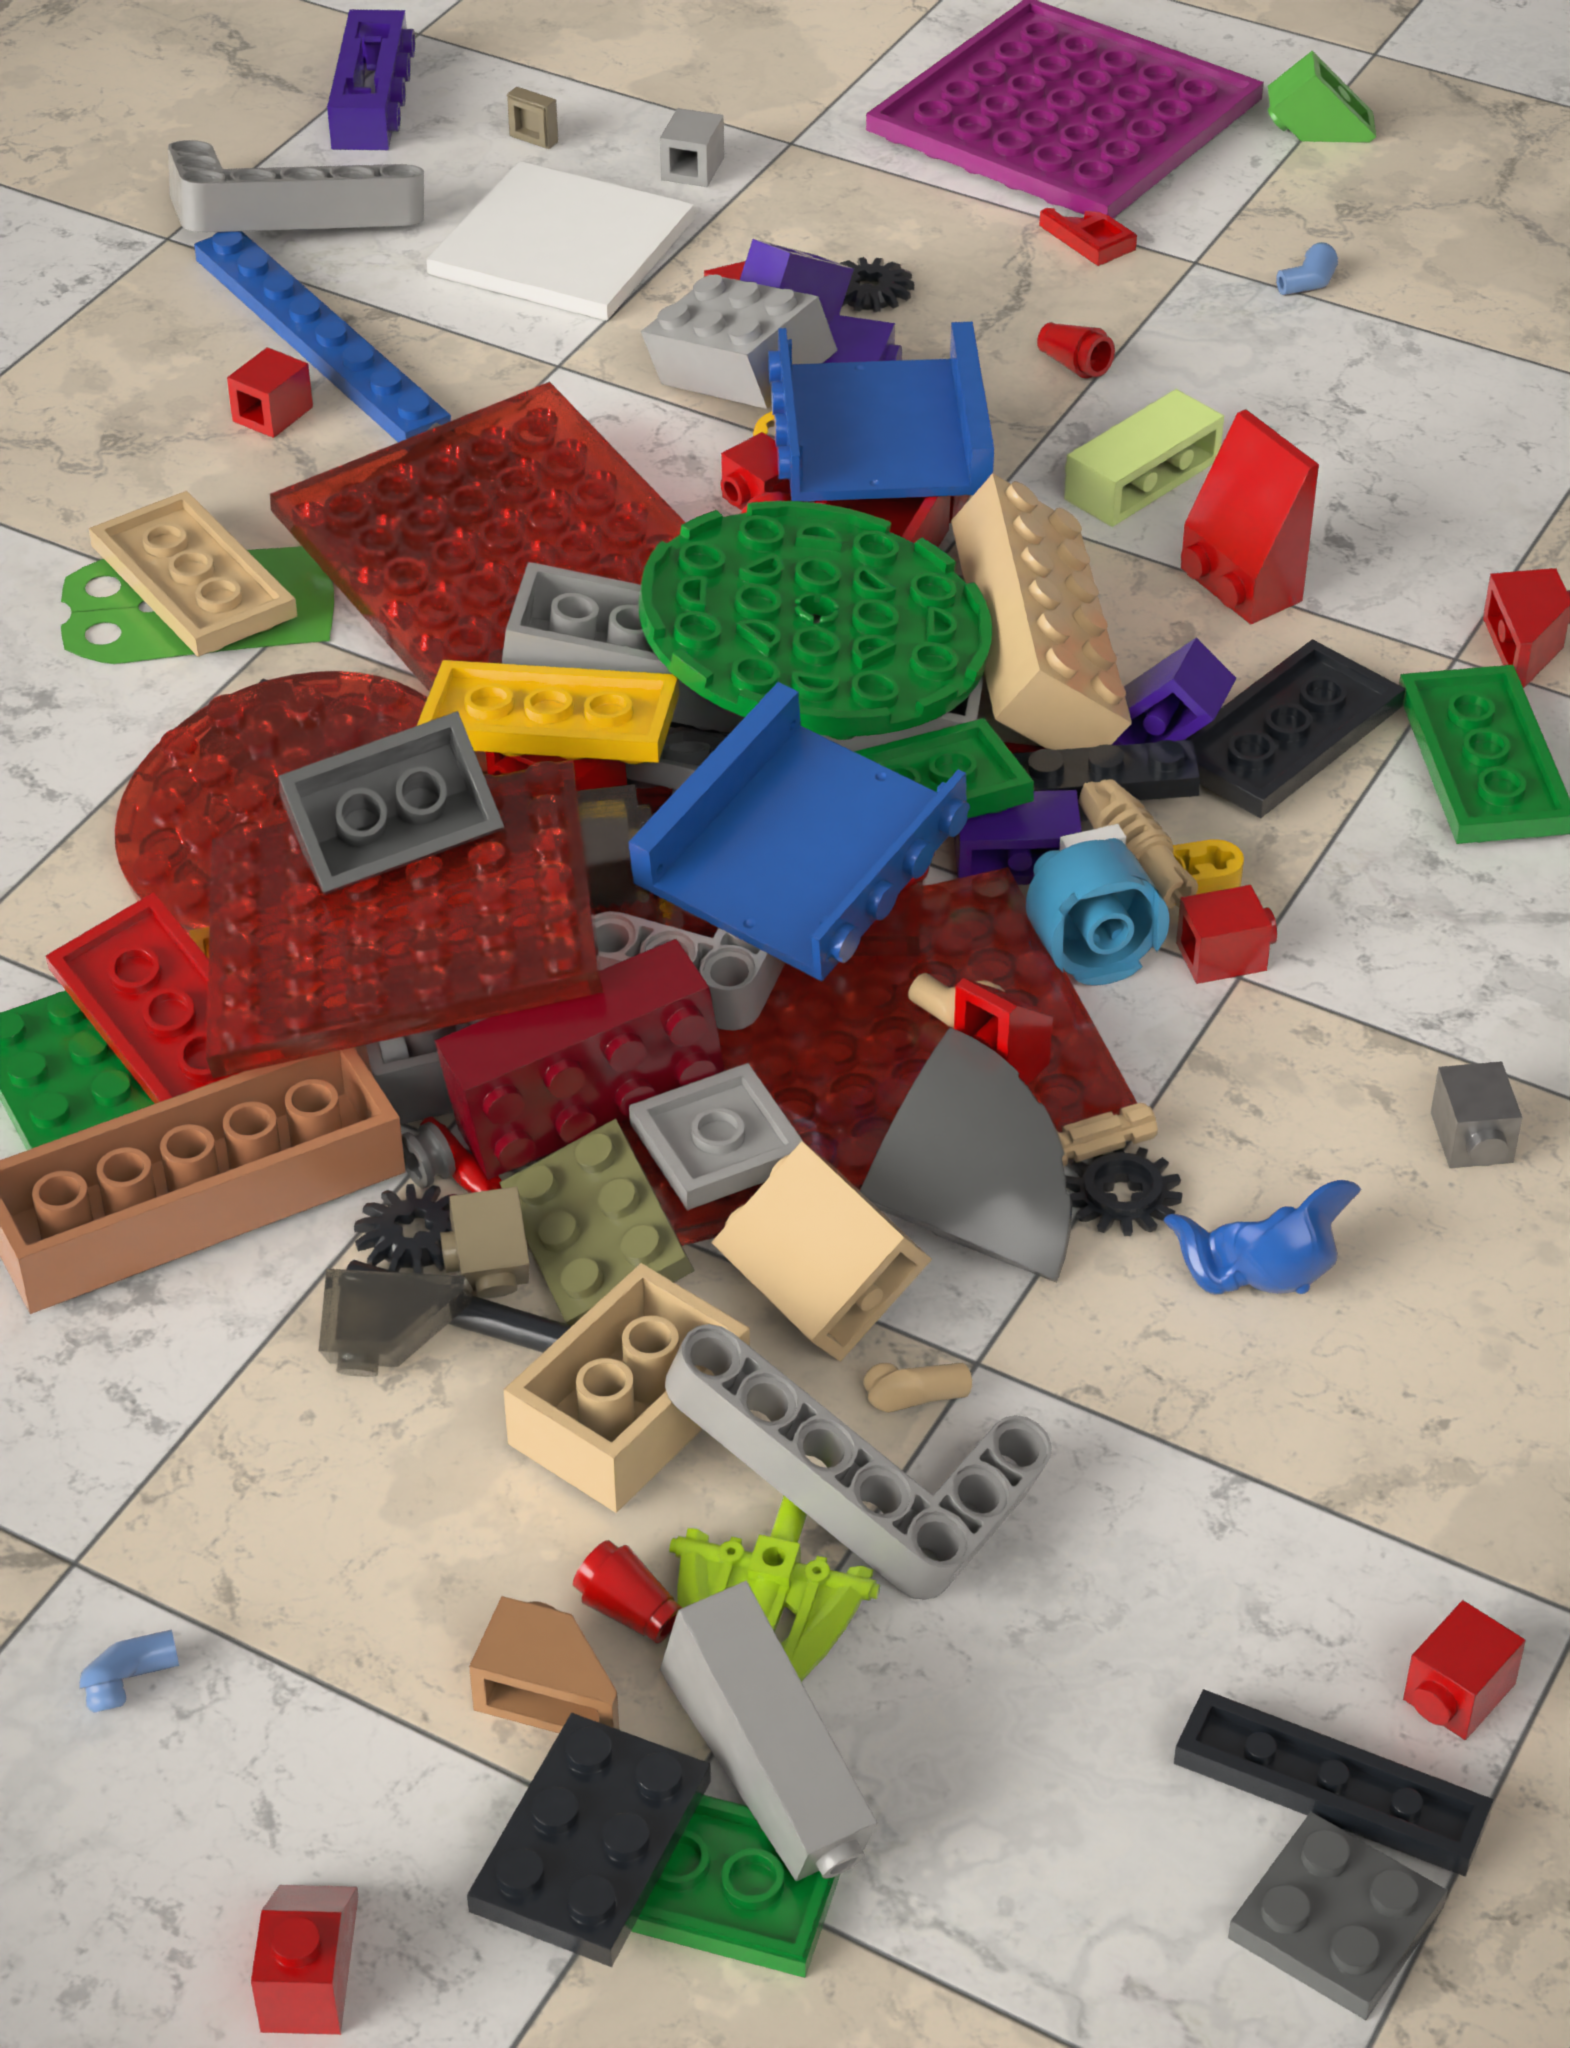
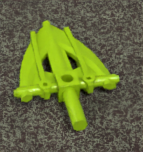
M783 1496L770 1537L759 1534L753 1552L743 1549L741 1538L731 1536L729 1541L718 1545L709 1543V1535L694 1528L687 1529L686 1537L678 1536L677 1538H672L669 1552L674 1553L677 1558H680L677 1603L683 1608L747 1580L774 1632L784 1607L796 1615L789 1637L781 1642V1645L801 1682L835 1645L846 1630L862 1600L870 1601L871 1598L878 1599L880 1584H877V1580L871 1579L873 1569L855 1566L849 1567L847 1573L830 1570L827 1558L816 1556L815 1560L807 1564L801 1563V1547L798 1541L807 1514L785 1496Z

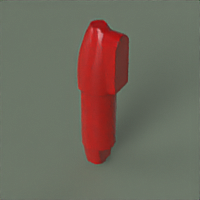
M432 1116L422 1120L420 1126L427 1122H432L446 1138L455 1160L456 1171L452 1177L468 1193L502 1189L499 1183L501 1178L497 1176L487 1180L475 1157L469 1154L445 1124H441Z

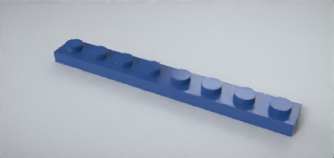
M242 231L217 232L210 238L194 243L196 261L402 447L406 449L434 423L452 429L451 415L245 233Z

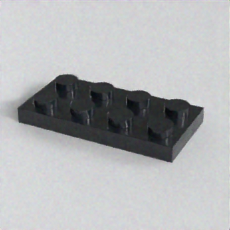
M1312 639L1219 710L1214 721L1184 740H1193L1200 785L1261 819L1403 707L1405 688Z

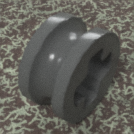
M427 1122L419 1126L418 1135L416 1136L410 1132L402 1134L405 1169L418 1187L425 1189L432 1186L436 1175L443 1179L454 1175L456 1167L453 1153L446 1138L435 1124Z

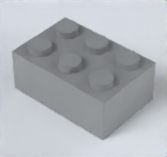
M709 275L698 280L693 285V290L677 303L663 308L658 313V318L641 331L661 384L765 409L772 405L768 351L778 350V328H786L787 339H792V364L823 363L837 351L818 296L794 292L790 289L769 287L755 282L725 278L720 275Z

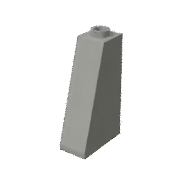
M747 1580L679 1609L660 1671L795 1881L820 1871L824 1879L832 1878L854 1867L865 1857L863 1850L876 1827L877 1821Z

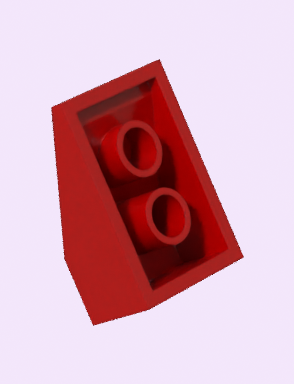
M1245 409L1236 414L1184 523L1180 568L1189 577L1195 579L1221 600L1226 607L1232 609L1251 625L1303 601L1319 464Z

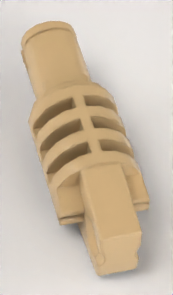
M1113 779L1100 782L1092 781L1083 785L1078 802L1093 828L1097 829L1119 824L1126 836L1127 848L1136 856L1169 909L1174 908L1175 904L1179 908L1180 897L1196 895L1198 890L1197 881L1176 860L1173 855L1174 849L1171 838L1163 831L1159 823L1154 820L1150 812L1145 809L1140 800L1133 797Z

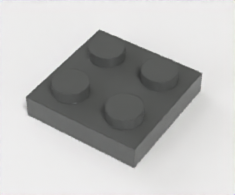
M1310 1812L1230 1921L1228 1938L1357 2016L1367 2020L1444 1908L1447 1889Z

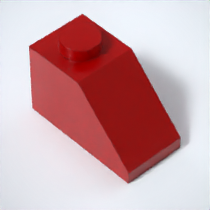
M1557 568L1490 573L1483 620L1502 664L1514 665L1523 688L1564 648L1568 624H1570V590H1566Z
M963 978L955 987L954 1029L975 1038L994 1050L1017 1070L1020 1079L1028 1085L1050 1064L1053 1017L1000 989Z
M279 1885L262 1908L251 1976L252 1991L261 2033L341 2035L359 1896L357 1887Z

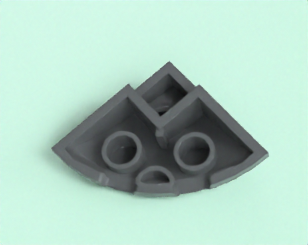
M950 1027L932 1052L898 1110L873 1160L860 1192L880 1211L929 1229L939 1237L1057 1283L1066 1258L1071 1233L1073 1207L1070 1194L1066 1190V1176L1062 1161L1065 1151L1058 1131L1045 1106L1037 1101L1012 1065L994 1050L975 1038Z

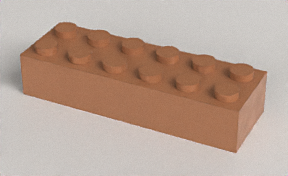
M347 1035L335 1038L0 1160V1257L29 1313L33 1314L405 1173L400 1117Z

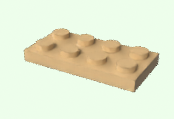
M187 490L89 528L92 547L197 657L209 652L218 651L226 645L258 632L267 631L278 624L298 617L296 599Z

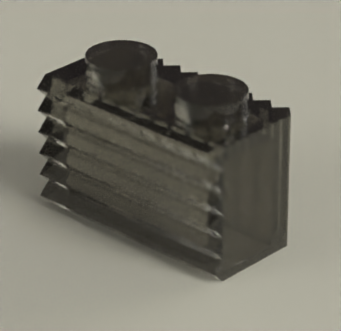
M635 784L562 792L575 907L583 911L587 906L595 910L600 904L606 908L612 903L620 907L625 901L630 905H633L637 900L645 904L650 899L649 891L633 882L628 842L652 817L650 803L638 805Z

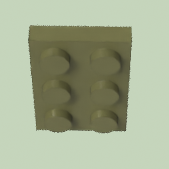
M616 1119L499 1182L502 1188L518 1186L526 1240L566 1324L573 1326L640 1263L672 1282H676L695 1271L625 1133Z

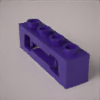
M349 9L327 105L331 150H389L392 132L400 131V106H405V82L410 81V58L415 57V31L406 27L405 10ZM364 63L367 64V71H375V93H371V87H364Z

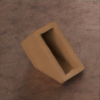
M501 1596L469 1665L474 1711L555 1733H560L572 1712L619 1730L617 1691L573 1615L558 1611L543 1602L532 1601L527 1603Z

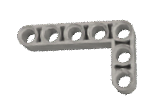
M183 140L173 142L168 146L169 194L181 226L189 231L234 232L411 226L424 221V170L414 165L383 164L222 169L213 146L207 142Z
M611 911L593 916L583 926L581 941L586 976L673 939H677L708 984L717 1028L725 1030L743 1029L754 1023L760 1015L785 965V962L720 928H718L714 938H710L628 914Z
M707 1324L697 1326L689 1331L666 1375L665 1389L668 1397L680 1411L897 1589L916 1599L927 1600L936 1598L950 1586L1024 1499L1051 1457V1441L1047 1432L1039 1423L1023 1416L1004 1417L991 1428L936 1493L932 1495L744 1341L722 1326ZM695 1365L704 1366L711 1370L715 1376L699 1371ZM750 1410L761 1412L762 1414L766 1415L770 1421H764L759 1419L758 1417L754 1416ZM806 1455L821 1460L827 1468L815 1465ZM1002 1455L1014 1460L1018 1466L1007 1462ZM862 1501L876 1505L883 1514L875 1513L868 1509ZM961 1501L974 1505L980 1513L966 1508ZM919 1547L927 1548L934 1552L940 1561L927 1557Z

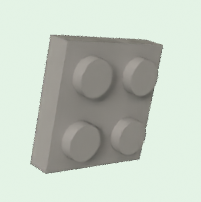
M749 1063L629 1105L630 1125L687 1210L766 1182L776 1163L786 1155L791 1154L800 1142L803 1141Z

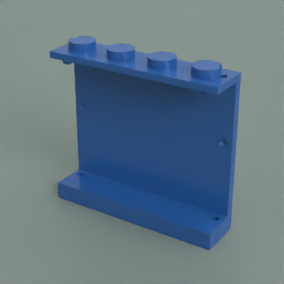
M973 321L951 322L950 359L792 364V339H787L786 328H778V350L768 351L769 383H771L772 414L775 415L774 425L775 444L778 447L779 479H789L791 501L974 495L993 473L994 443Z
M777 682L628 842L633 882L639 887L756 948L823 981L839 961L844 963L852 957L859 945L861 936L876 919L883 920L891 912L898 894L912 878L917 879L926 872L934 852L948 836L955 837L963 829L968 819L967 813L970 809V805L967 803L966 773L958 769L946 783L942 782L937 787V792L802 727L799 692Z

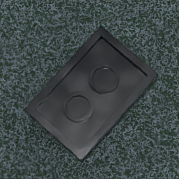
M571 1712L467 1894L469 1912L612 1967L711 1782V1764Z

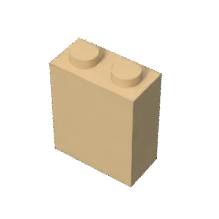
M803 1141L800 1142L791 1154L786 1155L776 1163L766 1182L745 1205L737 1208L729 1216L724 1229L711 1242L811 1342L840 1362L932 1260L834 1166Z

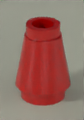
M1049 322L1041 328L1037 338V346L1041 352L1046 353L1073 373L1085 379L1105 374L1110 368L1115 355L1113 340L1107 336L1103 329L1097 327Z
M610 1540L603 1541L591 1551L580 1565L573 1579V1587L582 1593V1604L643 1636L649 1637L656 1644L662 1642L671 1634L678 1610L683 1608L674 1601L672 1595L628 1545L618 1547Z

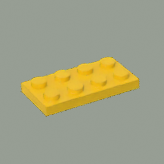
M443 660L417 726L458 711L474 751L500 752L506 756H520L524 754L560 756L567 760L583 758L620 760L628 764L643 762L659 763L680 695L679 679L673 674Z

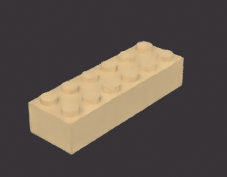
M992 473L951 520L964 582L966 584L975 582L985 598L991 614L993 628L992 643L984 673L994 718L1046 749L1061 750L1096 747L1106 744L1112 745L1130 726L1132 721L1125 699L1126 691L1121 684L1116 665L1117 657L1112 650L1107 631L1108 624L1101 609L1098 597L1099 590L1095 585L1089 564L1090 557L1086 552L1082 538L1081 524L1065 509L1056 508L1053 510L1038 501L1035 494L1022 483L1014 481L1010 484Z

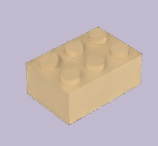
M640 1263L503 1389L508 1444L617 1513L702 1430L699 1425L672 1403L665 1389L666 1375L687 1333L697 1326L707 1324L722 1326L750 1346V1328ZM695 1365L699 1371L715 1376L711 1370L704 1366Z

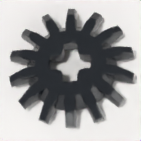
M865 257L858 258V265L850 260L840 262V264L854 269L842 307L847 304L854 308L853 311L873 310V312H881V308L887 306L891 308L898 307L897 298L906 301L911 298V293L908 290H914L915 282L910 280L912 279L910 271L901 269V264L889 262L884 265V259L877 257L872 264H868ZM860 281H877L878 285L873 286L869 283L860 285Z
M1139 1147L1136 1154L1125 1153L1122 1148L1110 1154L1092 1157L1093 1162L1090 1165L1082 1161L1075 1162L1074 1160L1071 1163V1168L1079 1177L1065 1176L1066 1188L1075 1192L1070 1193L1072 1206L1083 1208L1076 1212V1217L1079 1221L1089 1222L1102 1215L1097 1225L1099 1232H1107L1112 1227L1114 1221L1117 1220L1120 1221L1124 1236H1131L1133 1233L1132 1220H1135L1145 1231L1153 1232L1158 1226L1153 1218L1164 1221L1167 1215L1175 1214L1176 1211L1167 1206L1177 1205L1182 1202L1183 1193L1169 1191L1181 1183L1179 1174L1162 1176L1161 1174L1168 1167L1169 1162L1162 1157L1152 1163L1146 1159L1148 1149ZM1118 1182L1127 1183L1130 1191H1140L1132 1193L1131 1199L1128 1202L1118 1201L1114 1193H1105L1113 1191L1115 1183Z
M414 1184L406 1185V1200L401 1201L397 1194L390 1190L382 1192L381 1198L387 1206L375 1202L366 1203L362 1213L370 1217L355 1221L354 1232L366 1233L355 1241L358 1252L374 1247L367 1258L368 1264L376 1266L385 1259L390 1263L388 1270L399 1273L401 1268H413L414 1277L424 1276L423 1267L435 1264L440 1272L445 1270L440 1233L452 1231L450 1196L457 1194L446 1195L437 1201L441 1189L439 1186L432 1185L420 1199L416 1198ZM415 1218L425 1219V1228L430 1230L429 1232L418 1231L413 1238L404 1237L403 1227L399 1225L400 1223L411 1224Z

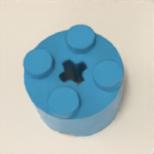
M1109 838L1106 840L1084 841L1071 845L1061 851L1052 850L1046 852L1036 861L1033 869L1035 876L1030 883L1026 896V912L1031 925L1055 965L1062 972L1065 971L1073 975L1077 982L1086 985L1111 984L1123 980L1141 969L1143 966L1139 960L1152 946L1156 952L1160 949L1169 930L1170 918L1168 907L1136 856L1127 848L1122 840Z

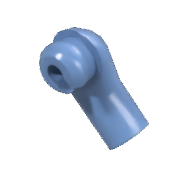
M1316 243L1306 251L1302 266L1279 270L1276 282L1280 294L1289 295L1326 287L1338 265V256L1335 249L1327 243Z
M172 1629L116 1642L83 1669L80 1676L79 1689L85 1688L86 1705L88 1709L95 1713L123 1706L126 1702V1693L123 1688L122 1679L179 1666Z

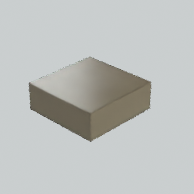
M517 86L507 93L509 135L511 137L546 149H550L558 143L556 99Z

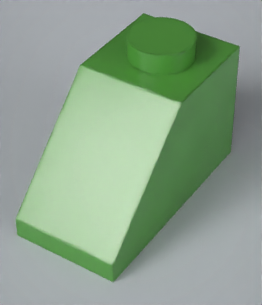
M1313 50L1268 85L1270 103L1268 113L1278 128L1282 131L1289 129L1300 141L1369 143L1377 137L1373 111Z

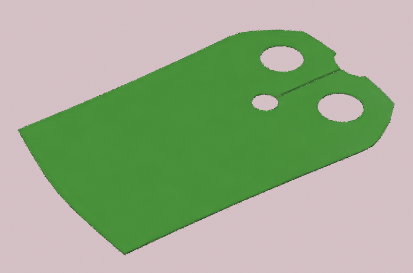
M308 546L247 550L296 599L298 617L278 624L267 631L258 632L226 645L214 652L329 641L334 611V587L328 560L308 552ZM105 559L84 566L65 577L61 602L66 603L72 613L67 622L61 624L64 650L86 659L109 664L195 654L154 611L143 612L139 610L138 606L144 600ZM110 576L116 578L121 583L120 590L107 597H94L85 590L86 584L96 577ZM99 623H112L121 629L120 637L108 644L91 643L86 639L85 633L91 626Z

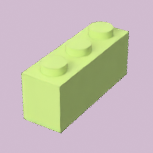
M1177 389L1171 391L1067 454L1064 499L1111 527L1117 525L1214 463L1222 446L1224 415Z

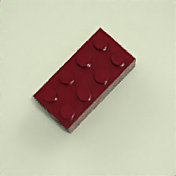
M673 939L434 1040L458 1130L487 1180L510 1170L520 1168L533 1160L557 1151L614 1119L618 1123L630 1119L629 1105L725 1071L710 988L677 939Z

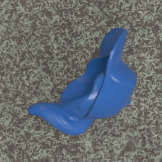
M1332 1181L1315 1190L1297 1209L1285 1206L1277 1209L1268 1219L1263 1221L1233 1222L1222 1225L1212 1232H1208L1189 1217L1179 1214L1167 1215L1164 1218V1222L1178 1237L1185 1263L1193 1279L1206 1292L1219 1295L1238 1290L1239 1287L1251 1285L1258 1290L1268 1293L1285 1294L1296 1291L1298 1294H1305L1309 1291L1310 1284L1336 1264L1338 1252L1331 1224L1362 1189L1352 1181Z

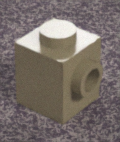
M518 1186L450 1196L452 1231L440 1233L445 1272L459 1273L461 1292L477 1291V1296L495 1298L512 1294L517 1291V1285L529 1283L530 1262Z

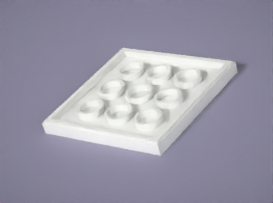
M518 161L427 258V271L432 276L607 321L694 221L695 204Z

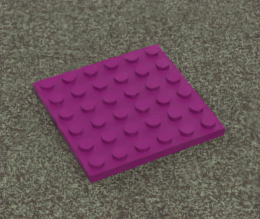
M1022 0L867 112L866 131L882 136L889 142L902 144L921 151L930 158L941 159L962 167L969 173L980 174L1001 182L1010 189L1021 190L1037 196L1049 204L1062 206L1083 215L1085 211H1095L1115 218L1262 100L1264 82L1038 0Z

